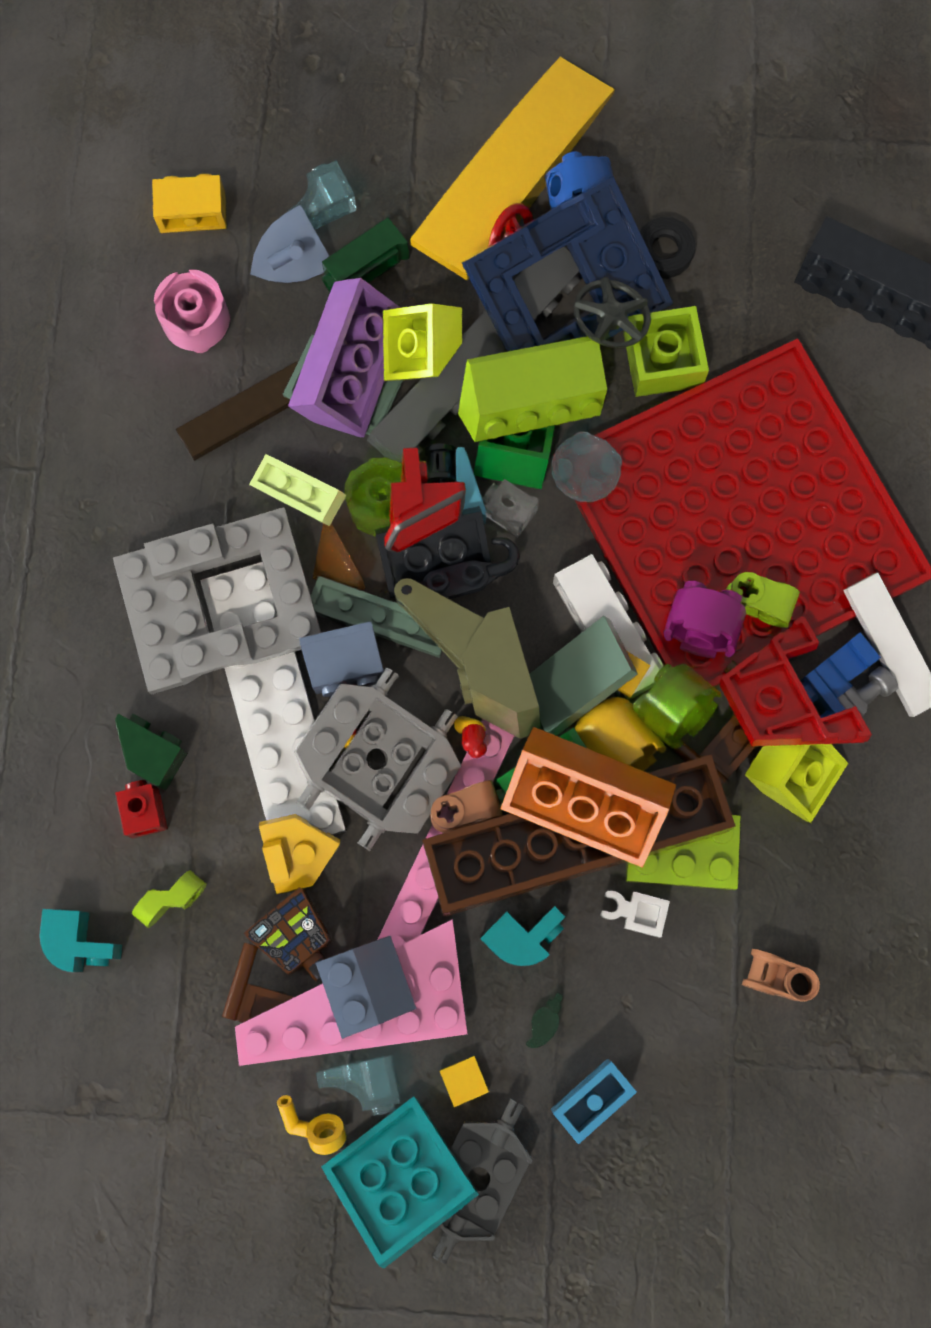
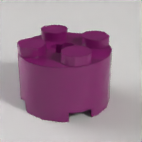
M686 581L684 588L679 589L674 596L663 632L665 639L670 641L674 638L680 641L681 650L697 656L715 658L717 652H725L727 657H731L736 651L746 616L745 607L741 604L743 597L735 591L723 590L718 592L706 589V586L700 582Z

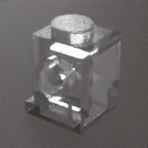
M506 479L502 481L500 486L493 483L482 499L486 503V517L517 538L537 513L539 499L534 496L532 498ZM505 498H508L515 504L511 507H507L502 503V501Z

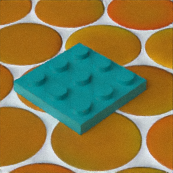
M414 1096L321 1167L377 1264L383 1269L479 1195L428 1114Z

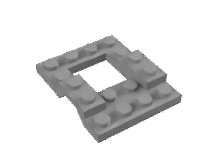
M284 507L215 527L213 523L144 543V549L113 557L146 686L151 695L188 684L203 674L222 668L255 664L302 650L299 638L321 633ZM261 554L278 617L245 627L242 624L209 633L193 574Z

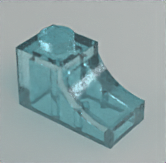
M337 160L329 164H321L315 167L312 172L306 174L308 181L307 191L303 198L295 206L288 209L287 212L301 204L314 229H317L357 210L354 192Z
M393 1054L316 1072L319 1088H339L351 1093L360 1101L362 1111L372 1109L373 1116L395 1111L394 1104L400 1103L402 1100Z

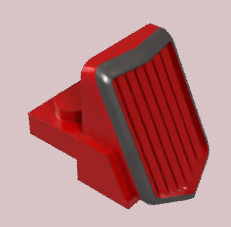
M403 448L401 482L391 483L390 528L384 537L385 548L388 551L401 552L460 519L464 509L465 483H427L426 461L419 462L418 448Z

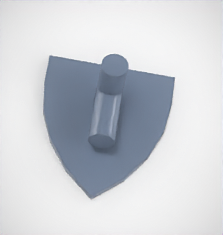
M301 204L274 221L263 234L253 256L251 275L268 281L291 283L305 281L324 273L322 261L328 258L329 254Z

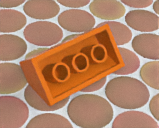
M533 727L521 752L500 809L643 868L670 809L676 784Z

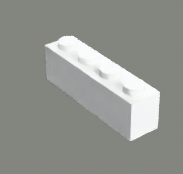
M591 554L555 573L553 584L581 633L602 616H605L612 621L626 651L651 665L631 698L617 690L615 691L618 697L631 700L661 683L664 678L662 675L664 666L655 652L650 654L644 644V641L647 639L642 627L638 622L632 623L626 611L629 608L623 595L619 591L616 593L613 591L608 582L611 580V576L602 561L597 563Z

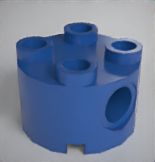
M577 151L565 154L562 157V162L545 175L550 210L585 192L605 179L612 177L613 172L610 159L606 156H582V153Z

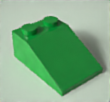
M555 425L479 441L474 476L542 489Z

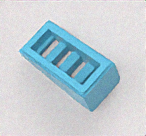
M457 447L456 482L465 483L464 509L480 506L483 522L486 524V509L468 454L464 447Z

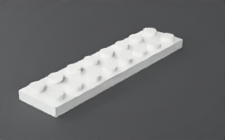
M263 562L200 580L214 632L238 624H242L245 627L278 617ZM292 652L255 664L226 667V676L266 820L297 814L309 821V824L325 833L337 835L346 832L338 800L325 791L320 793L310 811L296 803L308 786V783H306L308 780L294 751L315 722L296 653Z

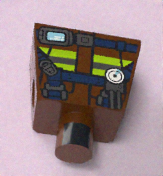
M299 887L245 931L244 934L288 975L295 973L303 966L313 980L318 982L321 977L316 963L326 959L321 951L332 942V938L307 892Z

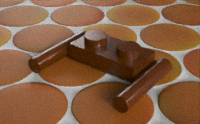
M732 660L724 669V672L727 674L738 664ZM735 714L700 755L672 731L663 741L668 748L685 762L712 755L722 786L756 747L751 746Z
M248 943L243 945L223 1010V1018L244 1023L295 997L248 984L258 947Z

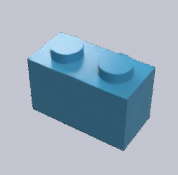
M606 1059L554 1105L551 1111L573 1139L580 1144L635 1095L637 1091L612 1061Z

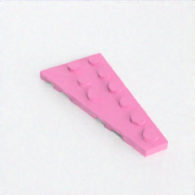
M453 919L395 948L417 1009L342 1039L324 986L321 984L236 1026L239 1066L466 1035L467 1027Z

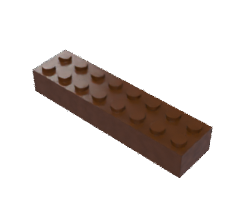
M712 755L649 773L676 784L670 809L648 856L727 833L736 827ZM507 814L422 840L444 917L628 862L514 814Z

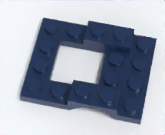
M614 176L572 197L462 262L507 352L587 337L579 327L576 318H573L566 322L562 328L542 338L512 276L567 245L586 285L593 281L601 280L604 277H608L609 280L622 282L632 287L643 298L648 300L647 306L650 313L662 311L674 304ZM602 288L590 291L595 303L603 302ZM612 288L615 298L619 303L634 300L627 293ZM638 309L627 316L642 314V311ZM585 311L580 314L585 326L595 334L599 325L596 317L597 314ZM620 327L616 330H610L604 340L611 338L623 331V329Z

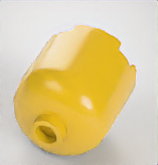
M621 697L603 700L579 718L574 728L588 749L642 771L647 770L657 761L653 756L656 751L660 753L666 751L665 744L629 700Z

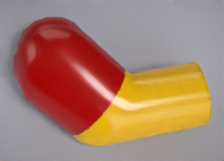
M466 716L458 717L455 720L454 727L458 733L462 734L463 749L468 751L472 758L482 757L488 748L484 742L486 736L485 726L479 720Z

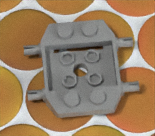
M385 668L377 683L371 685V687L340 684L294 751L308 780L306 782L308 786L296 803L310 811L320 793L324 791L368 820L367 824L369 827L359 842H357L368 851H371L381 833L384 834L385 831L418 834L431 814L432 804L437 798L443 796L461 768V764L446 738L447 732L458 716L451 714L450 710L445 709L435 726L429 727L387 698L388 691L399 677L397 673H392V670L389 668ZM369 710V715L330 772L329 768ZM421 747H423L426 750L425 753L413 769L412 773L410 774V776L408 777V779L396 795L395 799L393 800L389 808L386 810L385 808H383V805L385 804V802L387 801V799L389 798V796L401 780L402 776L404 775V773L406 772V770L408 769V767L420 751ZM372 749L381 750L385 756V763L378 770L370 768L367 764V755Z

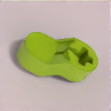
M189 870L178 879L169 891H157L156 889L148 891L134 907L132 915L147 928H150L170 907H182L183 909L191 907L204 891L207 884Z

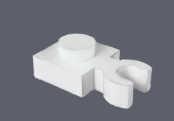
M616 891L605 892V897L612 898L617 902V909L615 912L602 910L600 916L608 920H614L620 916L625 917L624 929L658 938L662 937L670 901L632 892L629 902L625 901L624 897Z

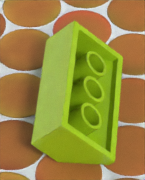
M587 336L467 359L458 415L474 442L600 416L607 392L600 344Z

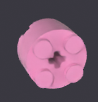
M189 270L188 273L182 274L176 272L167 276L159 284L154 295L155 311L166 336L174 345L196 353H204L224 337L229 326L230 314L218 283L210 275L199 270Z

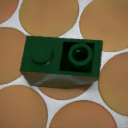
M118 713L115 723L126 768L166 791L188 754L179 747L182 741L166 731H163L160 736L148 730L151 723L133 713L129 719Z

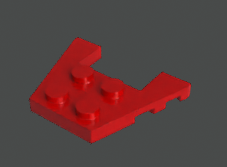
M805 616L794 621L789 629L777 634L768 645L759 652L751 654L720 680L719 685L751 746L864 743L872 735L856 706L823 718L819 716L788 660L816 650L819 641Z

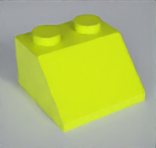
M425 304L383 310L384 381L438 377L462 344V307Z
M832 744L763 746L756 758L751 762L745 776L763 794L803 820L811 823L847 767L848 762Z

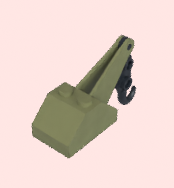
M497 537L492 538L491 543L493 545L505 546L508 549L509 556L505 561L487 563L473 560L433 570L420 583L408 578L400 580L395 585L394 593L399 606L413 618L459 668L457 672L465 705L472 703L476 716L518 738H524L530 735L533 727L541 729L540 714L510 607L488 612L485 618L449 600L479 592L498 577L505 576L516 568L520 559L518 547L508 538Z

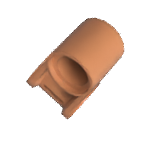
M487 780L437 798L432 804L430 818L433 827L437 831L446 833L501 817L504 814L502 809H500L501 805L493 781ZM447 806L449 811H456L451 823H447L445 818H438L441 815L442 807Z
M752 949L753 961L748 978L742 981L743 986L769 995H777L799 1002L812 1000L818 994L820 981L813 970L786 961L777 955ZM797 973L804 975L808 981V989L803 995L796 994L791 987V980Z

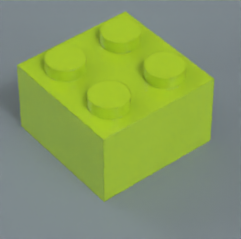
M696 306L650 313L651 321L646 335L638 343L626 347L635 397L692 389L703 384L708 375L709 367ZM643 314L627 316V319L640 332L643 327ZM624 331V341L631 340L632 337Z

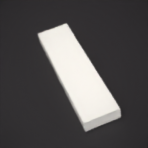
M874 573L844 589L843 591L872 647L881 657L879 660L882 666L896 679L898 683L896 692L909 717H915L931 708V672L879 573Z

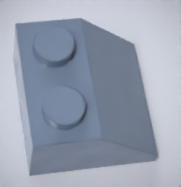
M371 621L299 638L312 688L316 694L322 693L323 697H331L340 684L371 687V685L377 683L384 672Z
M391 936L316 963L342 1039L417 1009Z

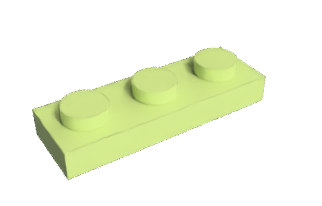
M265 454L249 484L328 526L331 525L346 497V494L267 454Z

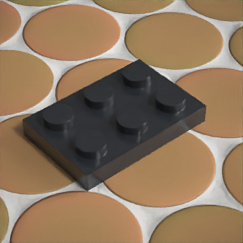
M480 506L464 509L458 521L401 552H392L385 548L384 537L390 526L375 529L390 599L396 598L394 588L402 579L408 578L420 583L429 572L473 560L491 563Z

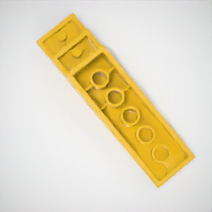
M559 57L501 123L411 237V246L465 280H468L469 276L462 262L489 247L492 228L505 208L515 203L524 204L528 208L532 206L546 186L545 175L562 162V157L573 150L612 97L615 89L564 58ZM516 214V220L519 223L522 216ZM506 225L501 233L500 240L504 238V234L506 232Z

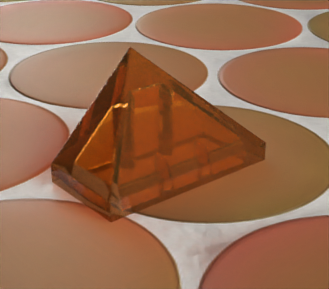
M323 523L312 579L317 580L318 576L362 591L366 589L364 581L332 523L330 526Z

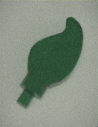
M557 992L553 1000L549 999L546 1006L539 1008L533 1014L531 1019L533 1035L531 1039L526 1041L528 1047H541L554 1036L559 1026L558 1013L562 1008L560 1002L564 997Z

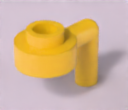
M283 1095L277 1100L286 1131L289 1134L306 1137L312 1151L320 1155H328L338 1151L344 1145L346 1131L343 1121L339 1116L328 1113L319 1115L310 1122L299 1120L291 1096Z

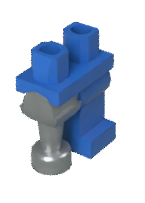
M861 632L800 680L813 705L821 713V718L855 706L861 716H864L867 712V705L879 694L886 697L898 689V683L894 676L882 666L870 673V683L856 690L850 683L852 679L881 658Z

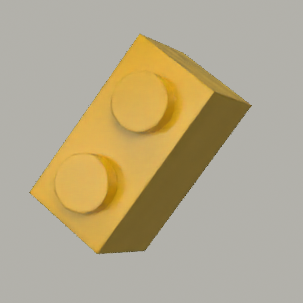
M199 174L196 177L179 178L177 176H166L163 179H152L153 217L160 233L227 229L226 197L220 175Z

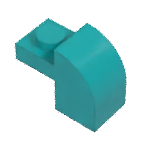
M554 906L527 932L506 912L480 940L506 963L516 966L534 965L550 955L539 943L544 939L550 944L564 929L560 922L565 916Z
M42 909L40 926L41 948L46 958L61 970L83 972L84 957L87 958L86 965L109 966L110 959H121L123 944L86 942L89 912Z

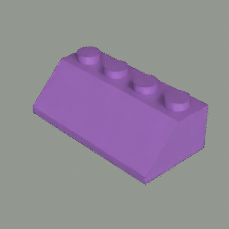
M362 278L334 282L288 407L314 423L357 437H364L384 383L383 310L400 307Z

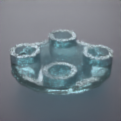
M578 432L573 437L565 440L557 448L552 459V476L556 486L566 496L580 502H594L605 498L615 489L621 476L622 458L606 440L590 435L588 432Z

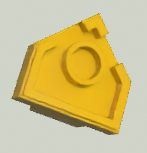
M297 814L259 822L263 841L262 850L276 894L297 890L299 887L313 886L340 845V839L308 823L309 821Z

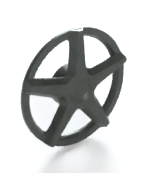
M608 277L593 281L584 286L579 291L574 302V315L581 330L596 343L611 348H625L638 343L648 332L651 321L650 311L647 306L648 300L643 298L632 287L619 281L609 280ZM596 288H602V303L582 300L588 292ZM612 288L627 293L634 300L619 303L615 298ZM641 309L643 314V327L640 332L627 319L629 313ZM580 310L597 314L596 317L599 325L595 334L583 323ZM620 327L632 337L631 340L626 342L604 340L610 330H616Z

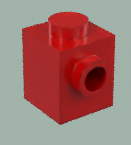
M139 780L126 784V790L115 792L124 836L134 839L168 830L159 787L151 783L147 784V780Z

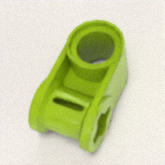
M752 572L739 574L726 588V590L735 591L742 596L743 590L740 587H746V594L749 596L747 598L743 597L741 602L745 607L746 614L758 618L764 623L781 628L788 627L800 593L793 586L782 582H775Z

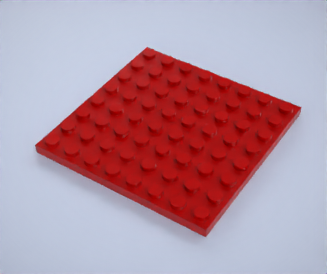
M798 338L553 455V461L683 703L719 686L721 678L726 674L724 669L732 660L740 664L754 652H759L770 643L772 638L780 632H785L800 617L805 616L816 637L857 617L843 590L874 573H879L892 599L931 580V566ZM752 572L775 582H782L793 586L800 592L790 623L786 628L769 625L758 618L746 614L736 651L731 657H727L725 652H717L715 658H707L685 652L680 649V641L674 638L667 641L663 634L674 596L679 589L684 588L686 581H697L704 584L706 589L721 592L726 590L728 585L739 574ZM741 586L740 589L743 590L742 596L747 598L749 596L746 594L747 588Z

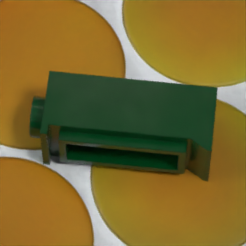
M388 217L323 260L324 276L321 277L329 292H331L332 286L336 281L362 278L369 284L400 263V260L409 259L408 242Z

